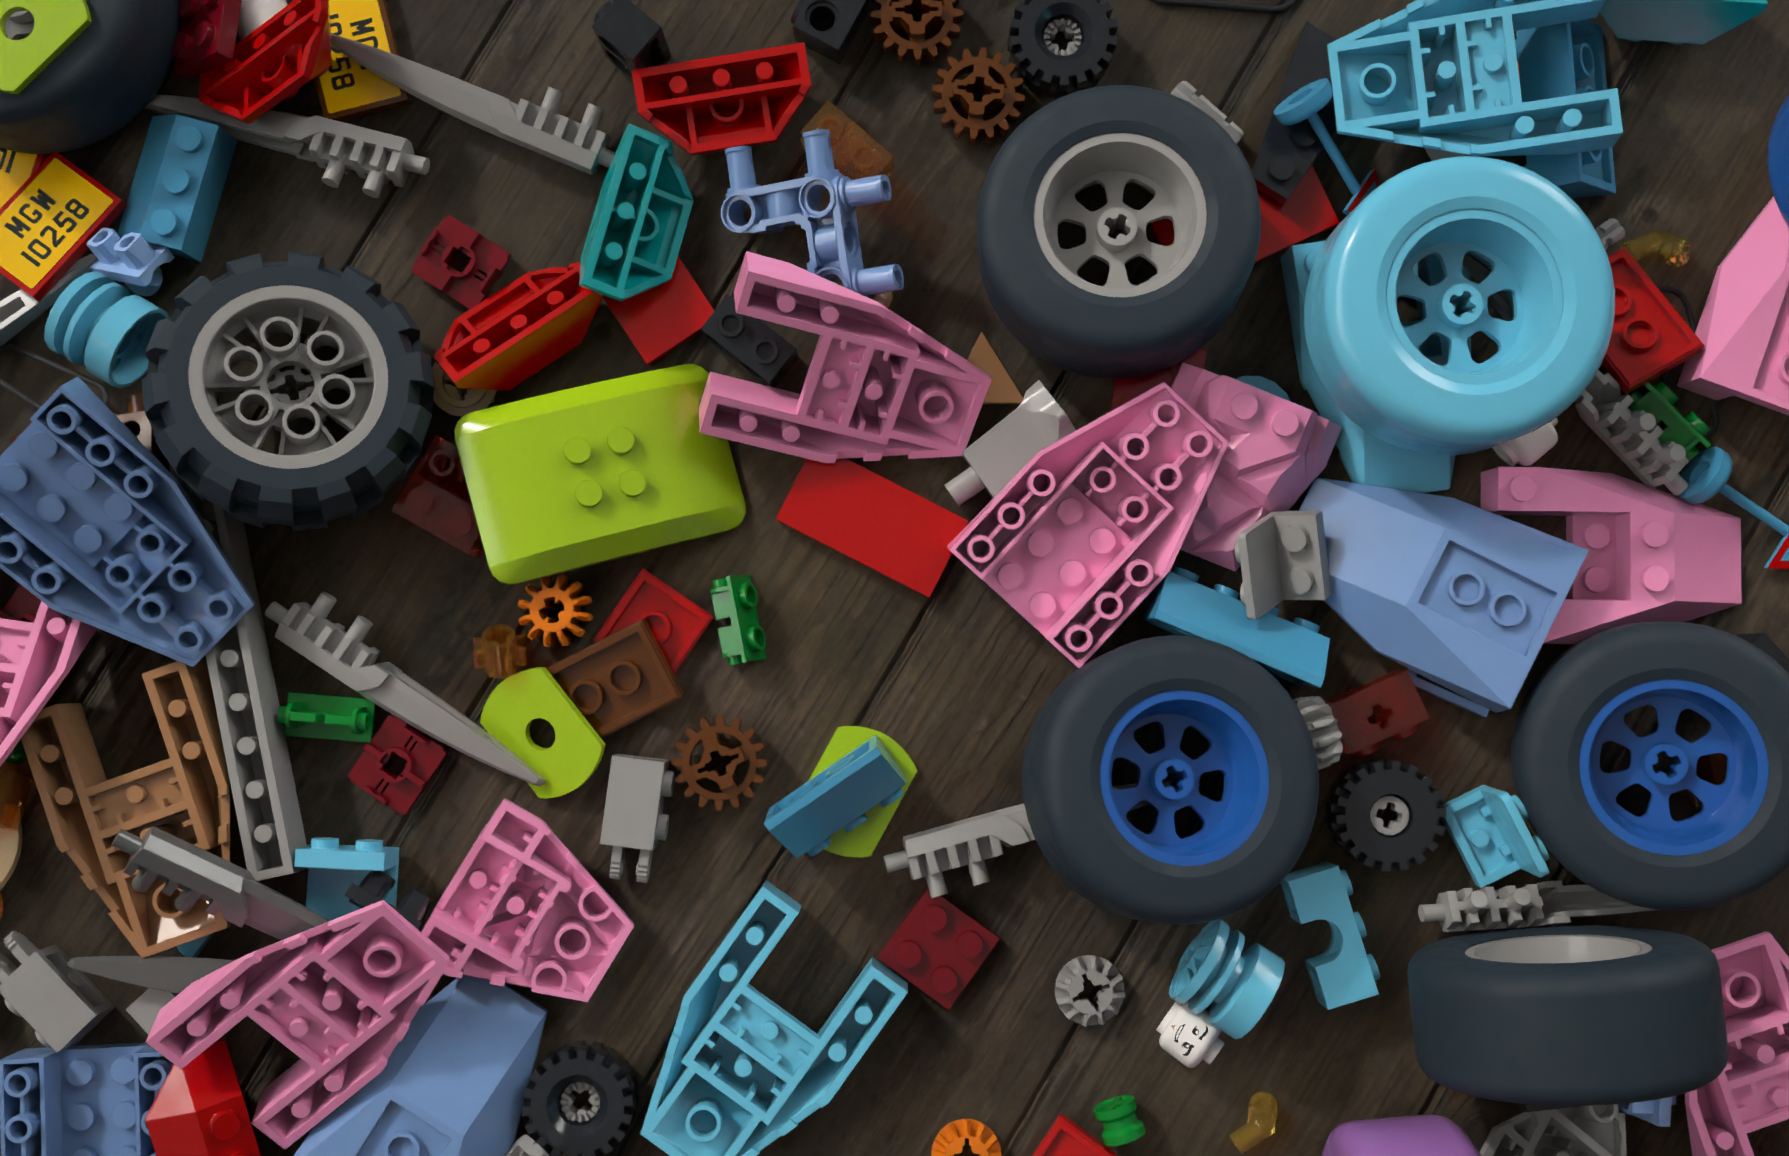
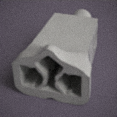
M1038 380L1025 392L1024 399L1013 412L962 452L963 458L970 467L944 486L958 506L984 488L993 499L1040 450L1076 431L1065 411Z

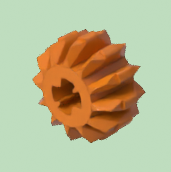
M559 574L555 584H553L549 576L540 578L542 591L538 587L528 584L525 590L533 599L532 601L519 600L518 607L529 609L530 612L529 615L519 618V624H535L528 633V637L531 640L538 639L544 633L543 645L545 647H553L557 637L562 646L571 645L569 630L578 637H583L586 634L584 628L578 624V621L593 620L592 614L581 612V607L591 604L592 598L590 596L576 598L583 588L581 582L576 581L567 588L568 576ZM553 600L557 604L564 605V611L558 613L559 621L557 622L556 618L547 616V611L553 608Z

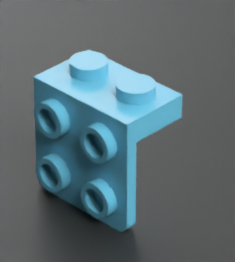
M1481 785L1440 805L1446 808L1447 816L1441 818L1476 886L1482 888L1519 869L1540 878L1549 874V869L1545 861L1549 860V854L1542 841L1536 835L1531 836L1524 822L1529 818L1527 811L1516 795L1510 796L1508 792Z
M311 838V844L295 849L294 867L308 868L306 907L329 920H334L359 910L360 908L350 903V898L344 894L352 883L359 886L371 870L382 871L395 879L396 883L384 901L396 907L400 847H383V840L375 839L356 840L355 845H339V838Z

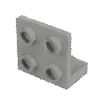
M1322 510L1272 511L1238 534L1235 543V557L1237 562L1241 564L1243 582L1240 588V598L1242 604L1246 606L1248 620H1258L1283 600H1326L1332 595Z

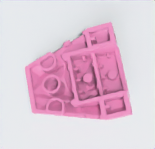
M1182 362L1170 388L1225 438L1229 444L1180 550L1236 572L1241 566L1235 557V543L1238 534L1272 511H1288L1302 493L1326 467L1342 427L1326 418L1318 416V413L1296 403L1234 378L1217 375Z
M504 798L442 894L421 933L451 957L450 963L443 973L447 976L462 979V976L466 975L490 980V984L504 987L505 983L532 988V992L588 1002L634 928V923L542 819Z

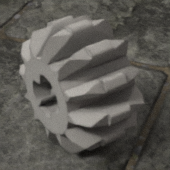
M1320 696L1293 699L1310 732L1317 757L1318 770L1330 767V764L1338 762L1343 752V745L1340 741L1342 733L1337 726L1338 720L1332 715L1331 707L1325 704V701Z

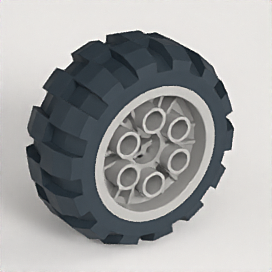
M291 251L288 252V261L263 263L261 255L258 253L226 262L228 273L211 282L205 276L198 277L174 298L177 309L170 319L157 321L145 351L149 360L147 376L141 380L145 414L155 435V441L163 457H166L177 473L179 480L204 503L212 502L228 511L230 518L261 528H265L267 523L290 525L293 531L328 528V521L349 514L357 518L384 502V495L397 482L404 483L421 457V449L427 432L430 431L435 389L431 358L425 354L420 342V330L402 303H391L381 294V283L353 266H348L344 272L325 266L324 256ZM288 333L293 337L292 341L284 347H275L267 342L268 338L274 334ZM302 333L312 335L308 339L307 345L300 343ZM256 341L262 351L258 353L247 345ZM321 346H331L339 353L331 361H321L313 355L314 351ZM241 361H251L257 365L256 371L246 377L235 375L232 369L235 364ZM285 366H295L294 370H286L284 372L279 370ZM358 366L363 378H347L337 373ZM295 385L296 390L299 392V399L290 400L286 387ZM334 388L343 389L350 395L346 402L339 405L327 402L324 396ZM244 391L236 400L221 406L218 405V392ZM251 404L264 406L268 409V414L258 421H251L243 417V411ZM327 416L349 431L337 443L323 424ZM297 418H308L315 424L314 429L305 435L293 433L289 426ZM273 427H275L276 431L281 432L278 454L261 450Z

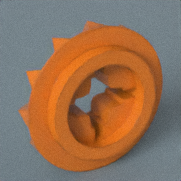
M959 1119L944 1126L935 1137L931 1150V1156H954V1154L962 1153L965 1138H968L972 1153L979 1154L980 1156H1002L1000 1144L995 1133L984 1123L973 1119Z

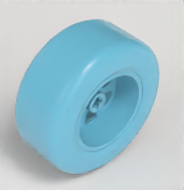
M1475 156L1442 158L1419 164L1386 180L1349 213L1327 238L1313 265L1306 288L1304 303L1306 344L1313 367L1327 394L1351 421L1369 434L1396 447L1417 453L1432 455L1474 453L1492 448L1539 429L1563 413L1582 394L1594 378L1609 346L1615 317V287L1607 252L1591 221L1581 208L1551 181L1534 171L1499 159ZM1465 253L1478 259L1491 270L1490 274L1479 284L1464 278L1462 275ZM1429 255H1435L1439 258L1444 274L1443 280L1434 286L1427 285L1413 273V266ZM1505 291L1510 305L1511 321L1497 319L1489 315L1487 299L1490 295ZM1404 296L1420 301L1423 304L1424 310L1423 321L1410 327H1403L1397 312V298ZM1452 301L1458 304L1456 307V312L1460 314V316H1456L1455 314H1453L1455 311V306L1451 303ZM1478 331L1485 333L1498 346L1497 353L1480 364L1472 360L1467 344L1468 338ZM1431 334L1438 335L1449 343L1448 359L1444 366L1431 362L1419 352L1420 345Z

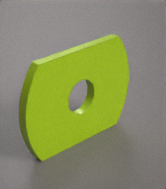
M0 0L1 92L18 95L91 24V15L85 0ZM19 11L30 12L34 17V28L30 35L21 40L9 39L5 33L7 19Z
M546 667L523 670L503 680L488 697L481 714L480 723L486 731L546 780L541 786L528 783L539 798L559 797L582 786L593 775L604 754V741ZM534 719H545L553 726L555 741L551 747L543 748L533 742L529 729Z
M861 726L838 727L810 777L812 779L876 734L906 776L907 784L901 787L904 792L901 797L884 808L878 803L866 811L865 814L868 818L853 830L846 832L844 828H841L829 836L832 842L824 849L828 852L846 857L863 858L871 856L917 773L915 764L906 751L891 737L882 732Z

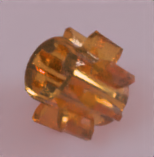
M503 624L492 625L483 631L482 638H473L475 669L484 667L489 677L498 679L510 677L517 671L518 665L525 666L527 664L525 635L516 636L515 631L510 626Z

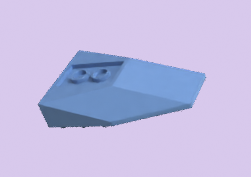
M77 376L61 385L30 418L32 423L0 456V568L52 610L194 667L256 602L178 480Z
M1315 478L1298 511L1322 510L1332 594L1323 601L1375 652L1495 713L1511 709L1589 550L1455 498L1326 478Z
M463 975L462 979L456 978L417 1011L401 1042H398L388 1058L384 1070L315 1125L294 1156H505L516 1141L522 1117V1106L526 1101V1097L522 1096L526 1085L531 1080L529 1078L533 1073L548 1010L506 983L503 987L490 984V980L466 975Z
M146 1042L71 1046L59 1053L48 1047L25 1048L0 1059L1 1156H156L145 1117L172 1069L173 1063Z

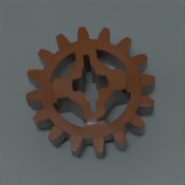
M873 0V7L877 10L870 12L871 24L878 25L873 30L875 41L886 39L883 44V52L887 55L894 49L897 50L899 63H903L907 55L913 56L915 66H920L921 58L924 55H927L933 63L937 62V50L940 48L942 51L949 53L952 48L949 38L959 39L961 28L957 24L963 22V10L956 8L960 4V0H901L900 2H895L896 0ZM912 13H920L921 21H913ZM895 32H900L909 41L901 38ZM932 32H939L933 38L925 41Z
M981 47L978 57H972L970 51L966 48L963 49L962 61L958 62L952 56L947 59L949 72L943 69H938L936 72V80L940 84L932 86L931 96L940 100L933 103V113H944L940 127L945 129L953 125L955 127L954 139L958 140L963 133L969 134L970 144L975 145L977 136L984 135L985 140L989 144L993 142L995 130L1005 136L1009 131L1007 121L1018 122L1020 112L1016 108L1023 107L1025 96L1016 92L1022 89L1024 82L1023 78H1011L1015 73L1016 65L1014 63L1008 64L1005 67L1001 65L1002 53L998 52L993 59L987 58L986 47ZM973 71V72H972L969 76H967L965 79H963V80H959V79H958L961 75H963V74H965V73H967V72ZM989 74L995 76L1001 84H997ZM974 91L982 92V102L973 101ZM954 108H960L968 119L960 116ZM990 113H999L994 118L987 121H983V119L987 117Z
M724 715L717 716L716 725L714 726L711 725L706 717L700 719L701 731L698 732L696 729L688 727L685 732L690 741L688 743L676 742L675 747L684 753L683 757L672 760V765L682 767L683 773L678 775L675 781L676 783L687 781L689 787L684 793L685 797L688 798L698 793L701 795L699 806L702 808L710 799L715 800L717 811L723 809L727 799L730 800L735 808L741 805L739 794L743 793L745 796L752 798L756 793L750 784L752 782L763 783L765 777L758 773L757 769L758 767L767 766L768 760L758 758L757 752L766 745L764 742L755 744L752 742L751 738L756 732L754 727L745 732L740 730L742 723L740 718H736L731 726L726 725ZM718 733L732 735L741 741L743 745L735 748L725 744ZM702 740L705 751L700 762L692 765L694 749ZM718 750L721 756L729 755L730 757L738 754L739 757L731 760V763L726 766L727 773L725 774L722 773L720 768H710L704 771L702 768L709 765L715 759L714 751ZM749 759L748 773L739 785L736 772L740 763ZM706 777L718 782L722 791L711 790L702 785L698 780Z

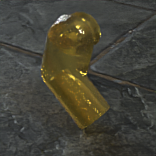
M1653 230L1621 245V249L1625 247L1635 261L1656 253L1664 255V262L1667 265L1680 267L1685 265L1690 259L1689 251L1691 246L1684 237L1660 230Z
M1259 1091L1251 1097L1248 1107L1247 1124L1229 1135L1241 1155L1271 1136L1275 1131L1278 1106L1276 1099L1267 1092Z

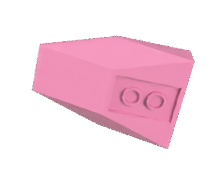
M1773 196L1718 266L1695 332L1696 336L1705 346L1701 353L1685 361L1677 386L1717 401L1734 395L1789 415V228Z
M1162 382L1040 450L947 545V548L1033 625L1075 666L1081 668L1170 572L1229 442L1165 382Z

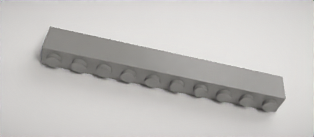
M169 463L170 473L178 480L256 602L206 654V660L247 870L250 871L255 881L293 874L307 869V867H294L295 849L307 844L286 736H284V725L278 723L277 720L280 705L245 525L242 521L230 518L228 511L214 503H204L179 480L177 473Z

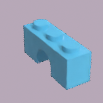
M1326 861L1288 873L1280 884L1291 918L1300 924L1314 920H1326L1332 932L1331 943L1327 950L1318 956L1305 959L1317 1001L1330 1010L1378 995L1379 992L1375 980L1380 979L1379 969L1372 954H1366L1361 939L1367 936L1366 928L1360 914L1352 910L1348 896L1353 895V888L1347 872L1344 869L1340 870L1339 866Z

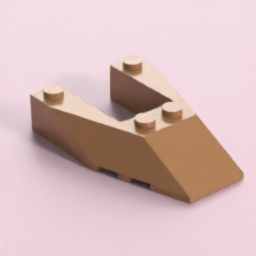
M201 659L194 667L176 661L142 674L170 757L169 759L107 780L81 703L55 704L42 709L21 738L56 846L61 853L66 852L83 874L80 878L89 890L94 889L111 911L108 915L141 958L230 927V922L225 920L220 908L214 915L206 913L205 910L209 902L201 898L198 899L190 911L182 912L178 910L174 903L182 890L176 888L172 895L169 896L162 892L166 882L160 879H156L147 892L136 891L132 887V880L139 870L137 869L133 876L123 873L131 854L111 846L120 829L143 838L145 833L154 826L230 862V781L210 675L205 659Z

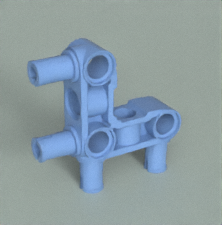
M820 129L803 133L808 173L804 175V178L764 186L757 185L751 146H736L725 149L731 188L727 189V194H725L726 199L721 207V219L728 230L736 233L772 234L782 232L786 226L801 225V229L806 230L810 261L807 263V271L832 282H835V279L839 277L842 280L843 287L865 297L903 289L904 276L899 264L863 268L855 211L858 206L889 201L892 196L889 178L883 174L855 180L843 176L839 169L834 168L830 130ZM827 188L830 193V203L824 209L821 204V196ZM749 204L751 218L747 223L744 218V211Z

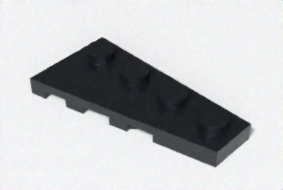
M1306 21L1274 110L1287 97L1311 82L1327 78L1331 83L1327 45L1337 39ZM1333 96L1317 112L1330 136L1336 130ZM1273 113L1251 171L1257 189L1283 206L1324 148L1308 119L1294 125L1284 126Z

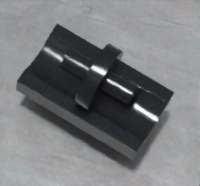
M371 870L359 886L352 883L344 895L350 898V903L361 909L385 900L396 881L382 871ZM409 888L397 908L391 904L389 905L421 932L424 927L422 922L427 915L431 900L420 892Z

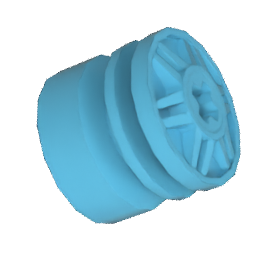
M94 271L85 273L72 281L60 294L50 310L46 321L44 340L50 350L65 356L72 363L80 366L85 365L89 373L113 387L122 389L131 386L147 373L149 360L145 351L157 321L169 320V316L163 309L136 294L130 295L127 288L114 282V280Z
M1219 919L1210 921L1185 950L1172 979L1169 995L1171 999L1179 1004L1188 1001L1189 1010L1195 1014L1202 1012L1211 1004L1209 1010L1210 1024L1232 1038L1239 1039L1251 1031L1272 1002L1284 974L1285 962L1281 957L1259 943L1250 945L1242 953L1245 941L1243 933L1238 930L1229 933V925Z

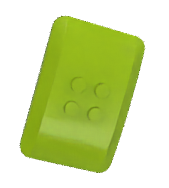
M695 364L678 365L552 392L464 415L456 424L454 430L455 442L487 563L493 577L507 585L519 584L736 528L744 519L746 507L728 439L703 434L699 430V407L709 377L708 372Z

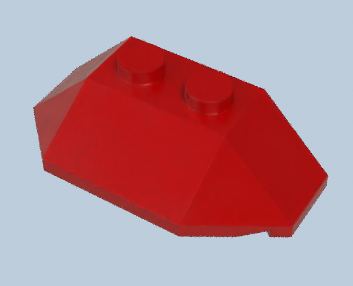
M294 0L238 42L234 47L232 60L200 74L199 102L249 125L285 98H292L299 91L300 87L312 78L320 77L326 73L332 62L329 0Z
M804 42L631 70L639 116L691 156L725 151L727 148L736 146L749 147L777 142L812 88Z
M580 262L571 263L568 267H552L527 272L457 317L447 332L441 349L436 351L434 359L457 388L510 391L582 343L603 295L579 286Z
M225 1038L218 1039L182 1070L175 1064H172V1069L145 1117L156 1156H261Z

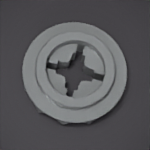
M1095 955L1076 957L1065 964L1057 976L1055 983L1057 1004L1069 1020L1085 1027L1097 1024L1104 1025L1107 1020L1119 1013V1008L1125 998L1123 978L1118 969L1105 958ZM1083 974H1086L1087 979L1094 986L1100 984L1104 986L1102 990L1097 992V1007H1094L1087 997L1074 998L1079 996L1078 993L1084 990Z

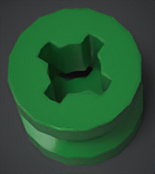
M1120 1095L1112 1097L1093 1108L1095 1118L1102 1122L1104 1130L1101 1136L1106 1146L1127 1144L1145 1134L1144 1123L1137 1119L1135 1113L1137 1108L1135 1096Z

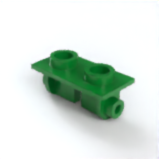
M1662 380L1656 385L1651 381L1645 383L1644 385L1648 390L1643 394L1638 389L1629 394L1634 401L1629 405L1628 409L1631 412L1644 410L1646 413H1651L1655 417L1656 425L1662 420L1667 426L1657 439L1660 442L1673 441L1675 444L1682 445L1685 448V457L1688 460H1691L1698 454L1699 450L1695 447L1698 442L1701 441L1707 448L1711 446L1709 439L1705 436L1711 429L1693 411L1685 416L1674 405L1680 398Z
M750 574L732 575L713 580L714 589L710 590L716 620L730 617L732 624L731 626L718 628L723 658L728 659L729 666L766 659L764 650L766 636L763 628L759 625L756 609L758 595L755 586L751 583Z
M288 692L287 706L279 707L277 720L278 723L285 724L284 736L370 743L373 738L376 704L367 698Z

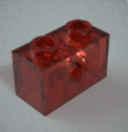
M1393 670L1325 701V704L1331 707L1334 718L1338 720L1337 726L1342 733L1340 738L1343 745L1342 753L1349 755L1353 753L1355 758L1375 752L1380 748L1378 742L1393 735L1394 739L1398 740L1418 732L1419 727L1417 724L1429 719L1408 670ZM1372 708H1378L1382 712V714L1376 717L1377 723L1368 722L1367 717L1373 714Z

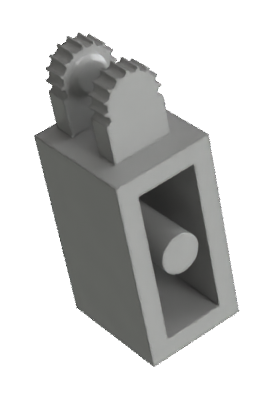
M619 753L612 755L600 844L613 846L609 871L610 878H621L625 869L626 847L640 849L639 861L636 866L637 882L647 883L653 850L658 847L659 840H666L668 833L669 815L663 814L665 797H672L675 783V771H669L670 760Z
M12 931L4 938L5 946L18 959L21 965L17 967L5 954L0 952V994L5 998L7 1008L15 1015L23 1017L35 1029L36 1038L44 1046L54 1049L56 1053H59L78 1044L115 1008L114 1004L82 971L67 966L70 958L56 944L39 950L28 938L17 931Z

